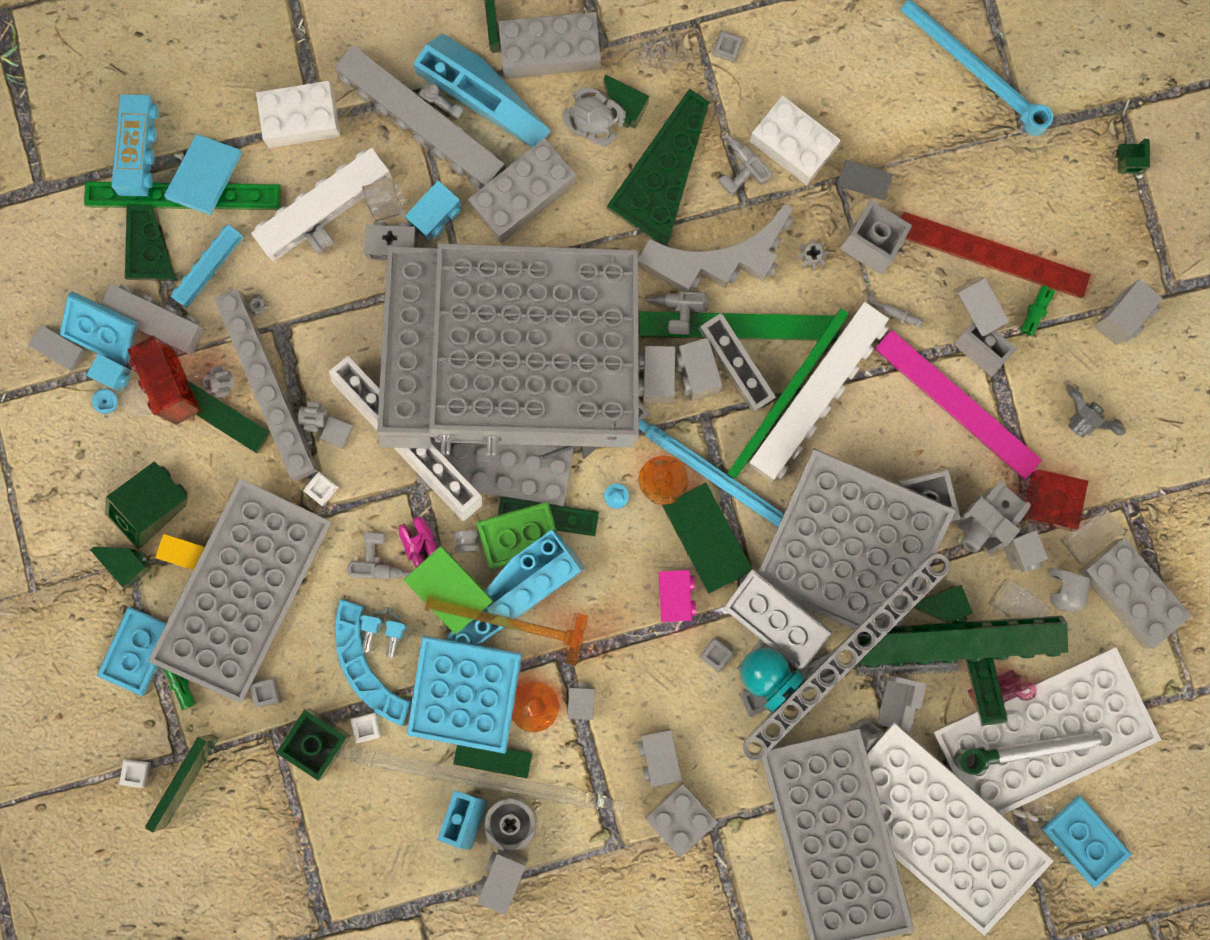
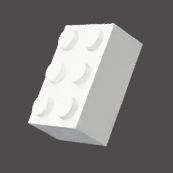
M329 81L256 92L262 137L269 148L341 137L334 90Z
M783 95L752 132L750 142L806 186L835 152L841 141Z

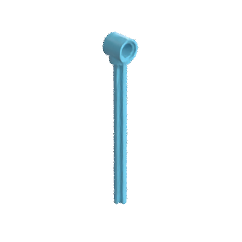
M912 0L904 4L900 9L902 13L1022 116L1020 120L1024 123V129L1028 134L1039 136L1047 130L1053 121V112L1049 107L1038 105L1035 102L1033 104L1029 103ZM1033 117H1040L1043 120V124H1037Z

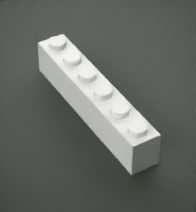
M372 148L368 151L363 150L355 156L354 161L348 165L343 164L338 167L333 176L317 182L313 190L300 194L292 205L280 208L275 213V217L269 221L265 220L259 223L251 234L266 255L274 262L306 239L305 234L314 232L319 224L322 227L386 183L392 176Z

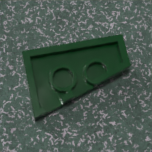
M127 205L125 279L176 281L152 206Z

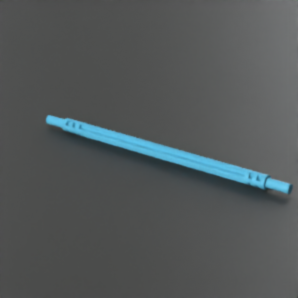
M639 419V430L645 433V437L775 526H779L784 515L783 512L654 424L651 426L644 420Z

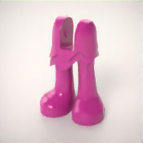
M420 516L413 519L416 530L419 533L415 537H412L405 523L398 526L405 555L407 554L408 561L412 560L415 568L425 560L422 555L424 549L428 556L437 549L432 530Z

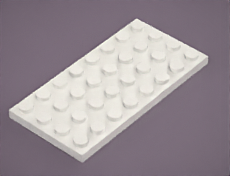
M1112 647L1003 698L1008 718L1007 723L981 726L978 711H975L932 732L950 770L1002 815L1161 740L1116 647ZM1097 731L1103 737L1102 746L1097 744L1094 748L989 765L988 770H983L976 775L959 770L954 762L957 750L965 746L972 748L983 746L985 750L1090 732L1094 735L1097 734ZM969 754L965 759L967 767H971L975 762L973 754Z
M894 722L868 751L867 755L895 858L985 936L1050 866L1053 859Z

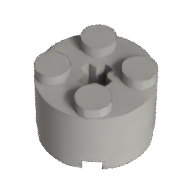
M513 795L497 800L491 806L485 818L486 836L495 847L501 850L511 851L525 847L531 841L537 827V816L532 805L525 799ZM506 818L510 820L514 818L516 820V828L513 826L507 828Z

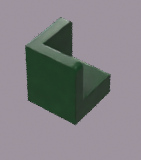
M1143 139L1139 144L1118 145V174H1143L1150 168L1149 139Z

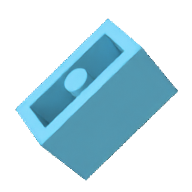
M437 181L405 215V218L409 224H412V227H415L422 236L430 241L433 237L435 239L439 237L445 229L444 225L449 220L453 221L460 214L462 205L460 199L442 183Z
M454 790L437 840L457 848L471 850L488 801Z

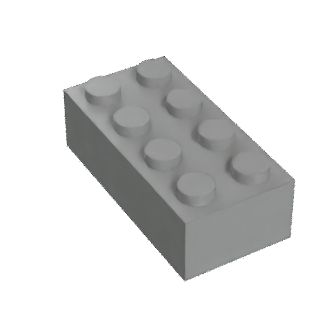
M596 12L499 21L502 64L505 78L601 69Z
M544 138L470 197L468 201L474 212L502 244L577 183L576 174Z
M1125 538L1115 539L1078 571L1081 576L1091 579L1090 586L1143 648L1154 649L1192 617Z

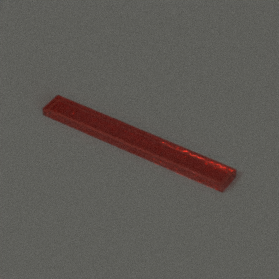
M904 211L901 215V219L912 225L905 240L1041 286H1047L1050 289L1080 299L1084 297L1091 275L1089 273Z

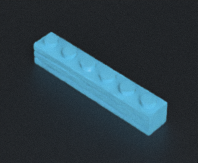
M229 224L223 227L218 238L211 242L210 248L202 253L201 259L192 266L191 272L185 275L179 287L177 286L173 290L171 297L185 308H188L242 240L243 236Z

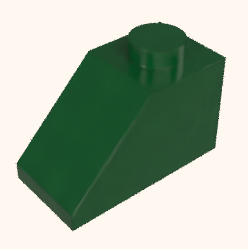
M606 74L603 81L608 100L617 102L626 111L623 127L629 128L630 126L636 129L649 104V96ZM612 108V109H611L612 114L614 115V118L616 119V117H617V111H616L615 108Z
M93 547L90 549L123 588H130L152 569L147 563L150 559L140 549L138 551L129 548Z
M956 585L922 598L913 607V609L943 622H965L968 620L966 616L973 614L962 585Z

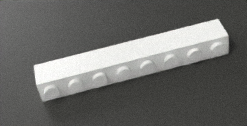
M866 302L862 304L748 463L750 467L771 482L776 477L778 479L782 478L789 468L785 465L789 458L795 459L803 448L799 444L804 437L809 440L817 429L814 423L819 417L821 419L825 418L832 408L828 405L833 397L836 399L840 397L846 388L842 385L847 377L852 380L860 369L857 366L861 358L866 360L874 349L871 346L874 339L880 340L888 329L885 324L889 318Z
M347 356L329 370L331 381L377 430L380 389ZM432 443L431 449L394 448L463 522L482 506V496Z

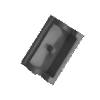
M846 159L843 163L837 186L884 201L893 174Z

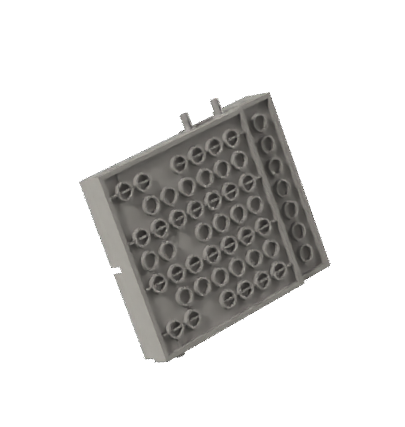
M438 244V248L388 247L377 426L379 446L431 449V440L434 437L435 442H442V455H445V442H447V455L450 454L451 443L487 444L488 456L491 454L492 444V457L496 455V444L633 448L639 436L638 250Z

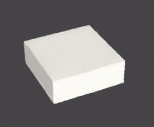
M318 471L303 491L324 507L339 487Z
M376 712L350 719L356 743L382 737Z
M123 759L119 785L146 788L151 762Z

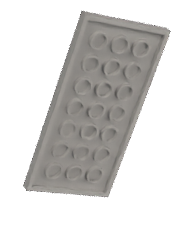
M240 478L148 662L242 704L331 521Z
M856 728L772 748L762 760L810 940H876L914 932L912 918L861 729Z

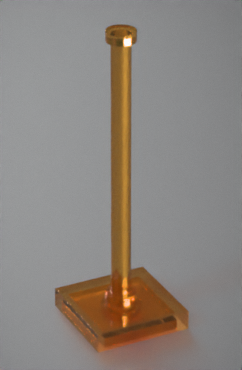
M432 596L427 597L424 609L425 611H430V609L564 641L563 644L566 645L562 661L574 666L577 664L588 618L587 615L574 613L570 629L562 631L434 600Z

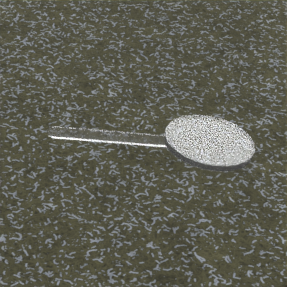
M197 371L158 389L150 382L144 380L134 381L127 385L122 393L123 407L129 414L135 417H146L152 414L158 407L159 393L185 383L186 380L194 379L200 376L201 372Z

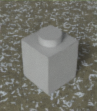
M575 682V687L569 688L568 719L593 720L595 688H590V683Z

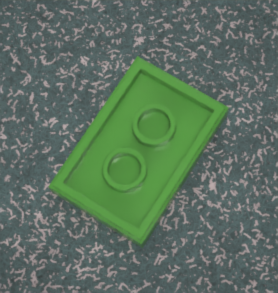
M549 501L476 521L490 570L507 565L513 557L553 529L558 534Z
M442 545L404 578L409 587L455 635L493 602L492 597Z

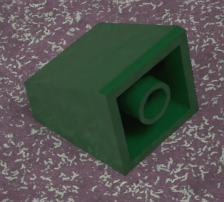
M154 461L106 496L105 515L139 550L186 507L188 494L181 484L176 485L169 471L164 466H159Z

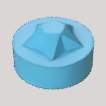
M100 389L92 396V406L99 413H111L118 405L116 394L109 389Z
M612 484L605 490L604 499L609 507L620 509L627 504L629 493L623 485Z

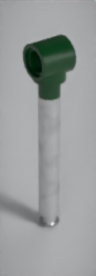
M1097 731V734L1094 735L1090 732L985 750L983 746L976 748L965 746L957 750L954 762L959 770L976 775L983 770H988L989 765L1094 748L1097 744L1102 746L1103 737ZM969 754H973L975 757V762L971 767H967L965 764V759Z

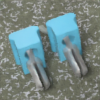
M386 606L384 610L375 611L372 616H361V620H363L361 630L365 631L362 651H366V653L371 651L375 633H379L380 626L384 623V620L376 617V615L389 611V614L396 618V621L389 620L385 623L387 626L385 635L390 636L386 656L388 658H395L399 639H403L408 625L401 623L400 617L392 612V608Z

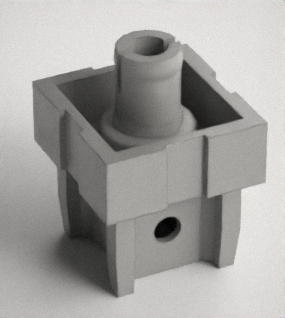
M1003 480L993 489L989 488L972 505L969 504L964 507L959 513L961 519L953 521L957 527L967 534L961 542L972 553L978 552L982 547L991 555L997 552L999 548L1002 549L1008 546L1020 531L1016 527L1031 506L1029 502L1022 501L1008 489Z

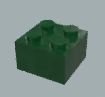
M311 708L304 709L276 753L317 781H320L326 776L352 735Z

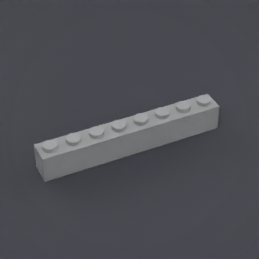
M354 45L350 47L334 68L338 74L337 79L346 87L353 86L357 90L356 94L366 102L370 100L376 104L374 107L379 113L385 117L387 114L395 119L393 123L402 131L409 130L413 134L412 138L422 146L426 144L432 148L431 153L441 161L446 159L451 163L450 168L458 175L465 174L470 178L469 183L477 190L483 188L506 169L505 164Z
M236 288L215 297L214 300L290 479L297 482L318 473L319 470L243 293Z

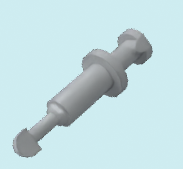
M868 297L870 305H875L881 308L883 313L901 320L900 324L903 325L906 321L915 325L916 329H919L924 318H916L909 315V309L903 311L888 303L883 305L874 301L875 297Z

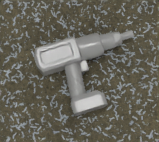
M426 83L417 95L429 105L432 102L447 112L453 120L458 119L464 110L460 105H452L438 94L439 89L437 85Z
M728 134L726 138L730 141V145L736 152V156L742 162V165L738 167L741 172L733 180L728 175H722L718 179L721 186L732 196L750 175L759 185L767 183L772 175L769 168L748 147L743 146L738 140L733 139Z
M681 291L680 294L668 293L666 295L654 296V298L647 297V302L666 305L668 308H676V313H680V320L669 321L668 332L670 334L688 335L690 332V311L705 312L708 307L705 292Z
M365 532V562L350 561L348 565V574L354 578L390 579V577L400 578L411 573L400 568H393L391 565L379 564L380 558L375 557V544L386 542V534Z

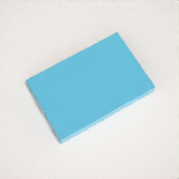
M196 134L164 195L165 198L211 215L242 155L241 150Z
M72 291L67 295L60 336L126 366L130 363L138 322Z
M128 607L97 677L140 696H145L158 667L148 662L167 623L137 609Z
M1079 795L1041 828L1093 888H1096L1132 855Z

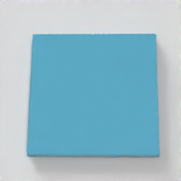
M422 636L407 735L506 753L522 653L432 636Z

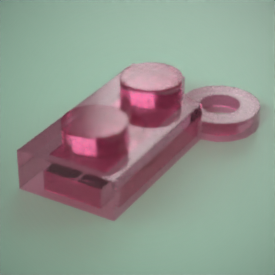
M1013 669L997 676L1004 703L1016 697L1023 701H1028L1036 696L1037 690L1035 685L1031 682H1021ZM973 689L967 690L968 695L976 706ZM1023 689L1031 690L1029 693H1022Z

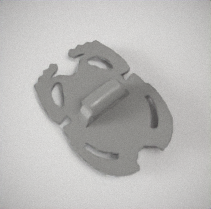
M588 87L580 88L572 95L576 102L573 108H565L564 122L576 135L588 137L592 143L607 147L617 137L616 133L611 135V125L618 122V126L622 127L625 122L626 111L617 102L608 100L602 92ZM587 94H596L595 97H594V96H586V97L583 98V96H584V95H587ZM612 108H615L616 111H617V117H616V119L614 118V115L612 114V111H611ZM572 117L574 118V123L578 127V129L574 127L572 123ZM598 134H607L603 139L596 137Z

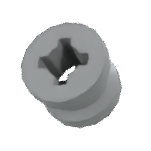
M321 224L316 226L314 232L304 235L318 255H321L327 246L332 247L335 244Z
M478 531L453 533L457 543L454 547L455 553L479 551V545L476 544Z

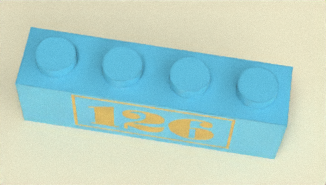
M120 94L112 175V188L119 196H148L149 188L153 184L150 169L155 161L152 147L153 142H156L157 131L154 125L155 119L159 117V109L150 95Z

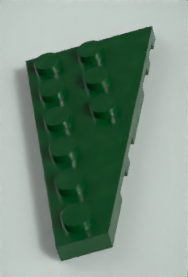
M690 88L606 206V209L655 242L667 247L709 106L708 100Z

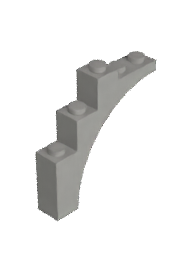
M784 204L775 218L759 233L742 243L725 249L708 252L683 251L664 246L649 239L638 258V266L681 291H690L691 288L696 290L702 279L699 274L726 288L729 282L733 284L739 275L740 270L737 267L764 281L766 276L771 277L778 266L775 263L777 255L770 250L775 252L781 241L778 235L782 229L787 231L794 218L790 216L793 208Z

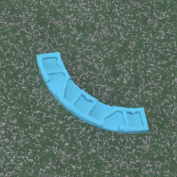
M340 599L335 621L336 651L346 679L359 698L377 714L393 723L404 726L411 701L393 693L377 678L368 664L365 653L362 651L361 616H363L365 607Z

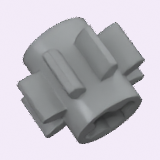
M810 239L808 246L800 245L799 248L803 253L798 254L796 258L802 259V269L808 266L811 267L813 272L817 264L822 267L825 265V261L821 258L826 257L828 252L823 251V242L818 245L814 243L813 239ZM809 251H813V255H817L815 260H812V257L808 255Z
M222 366L212 367L210 371H206L207 375L203 377V387L207 393H214L215 398L224 397L227 393H231L230 389L234 387V378L230 371H223Z
M307 401V407H300L298 423L299 425H304V430L318 432V427H325L327 410L322 409L319 402Z

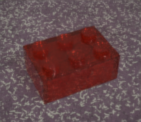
M153 335L127 349L131 357L129 364L138 373L140 378L138 380L139 387L147 394L149 399L147 405L153 415H157L163 420L177 425L202 412L173 347Z

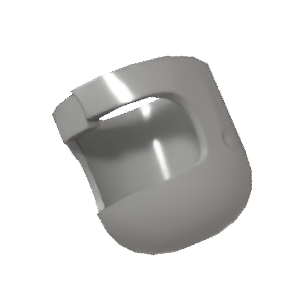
M1051 568L1050 576L1063 581L1062 591L1059 594H1050L1052 605L1057 609L1068 612L1082 610L1087 603L1091 579L1065 570Z

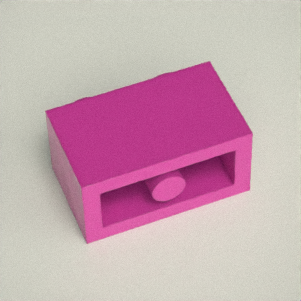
M689 570L658 572L661 622L692 621V616L696 615V601H691L690 590H695L694 575H689Z

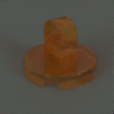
M664 455L647 461L641 468L638 477L642 494L650 499L652 503L659 505L676 502L677 498L683 492H686L689 482L687 471L683 464L672 456Z
M529 682L516 690L512 720L519 728L536 733L546 730L554 723L559 712V701L551 687L539 682Z

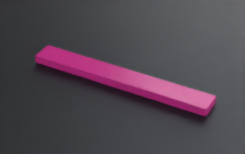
M891 330L874 349L1023 479H1027L1041 463L1042 460L894 331Z

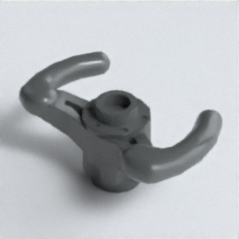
M1070 383L1066 385V392L1074 400L1076 413L1069 419L1071 422L1068 426L1077 435L1084 438L1086 435L1089 436L1095 428L1111 430L1119 436L1126 434V427L1119 419H1115L1113 422L1105 420V417L1102 415L1104 412L1102 407L1094 401L1091 404L1085 402L1076 384Z

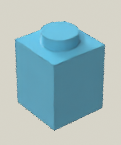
M97 354L86 376L120 392L122 388L128 385L131 370Z

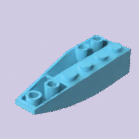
M442 33L427 43L413 63L417 75L437 85L440 90L531 148L542 139H546L551 132L483 58Z
M553 529L508 562L485 590L492 597L493 602L456 635L451 631L447 636L448 640L476 645L482 644L580 574L586 567L574 550Z

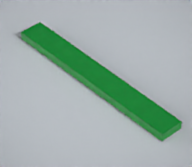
M85 181L84 206L126 208L127 205L152 206V208L192 209L165 198L164 195L170 183L153 182L152 187L149 188L148 196H119L112 188V182ZM227 183L214 209L279 210L281 208L280 184Z
M843 309L837 311L727 471L726 474L731 478H737L848 317L846 311Z
M640 311V337L704 339L698 327L720 313L690 312V332L688 335L670 334L668 332L669 321L680 320V313ZM722 313L737 338L748 340L818 341L835 316ZM837 333L831 341H837Z

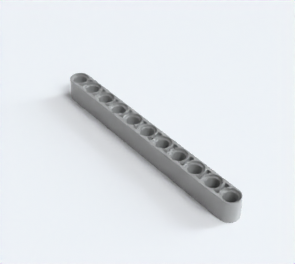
M939 553L928 555L745 738L743 744L745 756L754 761L763 758L949 572L950 562L947 557ZM935 558H941L944 564L939 572H933L930 567L931 561ZM918 576L925 579L924 588L914 590L912 587L913 579ZM898 595H904L907 598L906 606L900 609L894 607V598ZM881 613H885L889 617L887 625L883 627L875 624L876 616ZM860 632H868L871 639L869 643L861 645L857 643V635ZM843 650L851 651L853 655L851 661L842 663L838 659L839 653ZM825 668H830L834 671V677L830 681H824L820 678V673ZM805 687L815 688L816 695L812 699H806L802 696V690ZM787 705H795L798 708V713L793 717L786 716L783 711ZM769 723H776L779 725L780 731L775 735L767 733L765 728ZM751 741H758L762 745V749L757 753L749 751L747 746Z

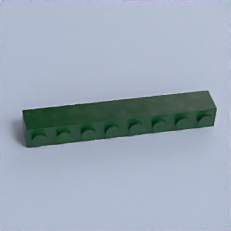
M1063 616L894 626L860 660V665H865L867 668H877L880 664L904 666L906 663L916 662L919 665H927L932 663V661L955 663L959 659L978 662L982 661L983 658L993 657L996 660H1006L1009 656L1033 658L1035 655L1040 654L1057 657L1061 653H1068V627ZM860 632L857 635L858 643L861 645L869 643L871 639L868 632Z

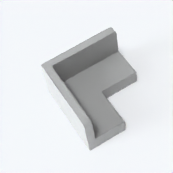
M978 276L953 290L955 295L961 298L980 335L985 336L1009 323L986 278Z
M888 675L877 724L890 727L895 722L905 732L910 733L916 708L921 709L927 684Z

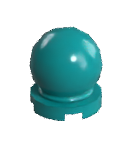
M760 647L746 654L740 667L741 681L746 690L756 697L765 698L767 702L763 707L770 712H773L785 700L782 695L787 690H795L805 679V676L799 670L794 674L790 672L789 663L786 658L773 648Z

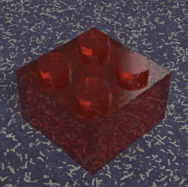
M1040 469L1032 472L1025 501L1029 502L1031 506L1022 518V521L1066 531L1079 530L1089 481Z

